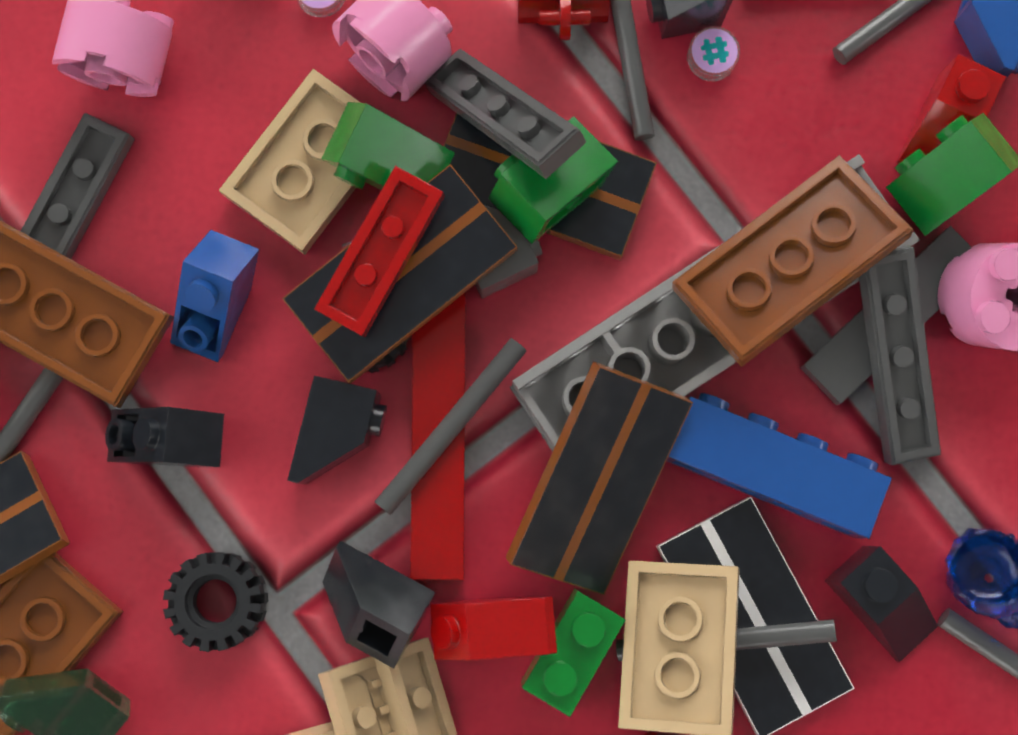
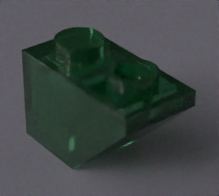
M88 668L7 679L0 687V718L9 727L21 733L28 730L34 735H115L130 716V699Z

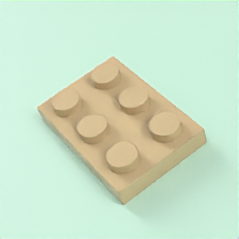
M312 69L219 189L224 197L304 255L356 189V187L333 176L337 167L321 158L347 103L361 102L315 69Z
M647 561L628 562L618 728L690 735H733L740 573L738 566Z

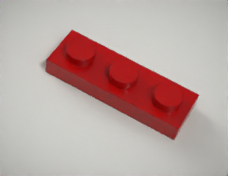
M395 165L314 310L365 338L445 197L444 192Z

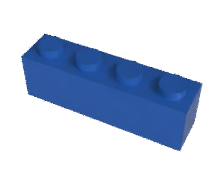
M700 393L698 399L692 396L688 398L693 404L667 458V462L850 537L870 538L892 479L889 476L876 472L878 463L853 453H848L846 459L827 452L829 446L827 442L808 434L798 433L797 439L778 432L779 423L765 416L749 413L746 419L728 412L730 404L713 395Z

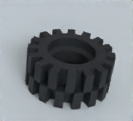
M224 552L200 554L196 558L188 559L182 563L180 571L174 572L168 580L172 585L170 589L164 590L163 600H168V609H163L165 619L171 618L173 626L170 627L174 635L180 634L184 638L182 643L189 647L198 646L200 647L199 651L206 652L229 649L252 636L259 629L257 628L259 622L265 618L267 611H264V605L268 602V593H264L263 584H266L262 575L256 573L254 570L256 566L250 561H244L240 555ZM214 579L228 583L236 594L235 610L223 622L207 620L201 615L197 607L199 590L205 583Z

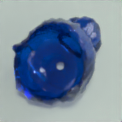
M967 528L963 535L954 539L944 561L948 569L946 585L957 600L976 614L994 619L997 618L1006 628L1018 629V540L1014 534L1002 533L997 529ZM991 574L994 580L992 582L985 581V575Z

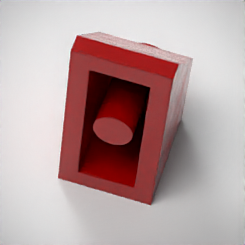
M958 54L938 74L899 155L897 163H901L919 148L925 155L929 154L941 144L935 135L961 115L968 122L982 113L988 116L1006 76Z
M552 596L479 598L430 604L434 660L470 661L557 653Z

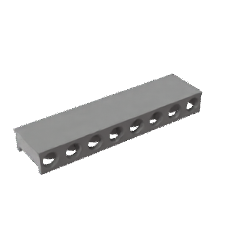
M860 154L849 160L847 163L885 200L862 167L865 161ZM913 232L911 237L897 248L911 247L920 239ZM715 249L512 381L510 389L552 452L593 361L682 396L688 395L737 362L672 288V282ZM859 277L852 283H850L847 287H845L843 290H841L839 293H837L834 297H836L837 295H839L840 293H842L843 291L859 281Z

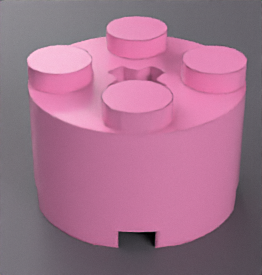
M67 0L52 64H58L57 70L64 75L96 88L108 91L109 84L115 86L127 85L126 95L136 97L156 96L172 38L174 20L161 13L153 11L142 12L131 8V0Z
M356 0L332 25L333 35L339 47L347 40L355 52L349 59L355 69L383 94L392 97L397 91L401 92L400 101L409 100L451 57L452 50L447 35L453 28L449 19L436 7L428 9L420 0Z
M980 243L969 247L971 249L964 252L961 256H955L947 264L941 275L937 294L941 314H946L947 320L953 328L950 331L959 340L974 346L1018 351V243Z

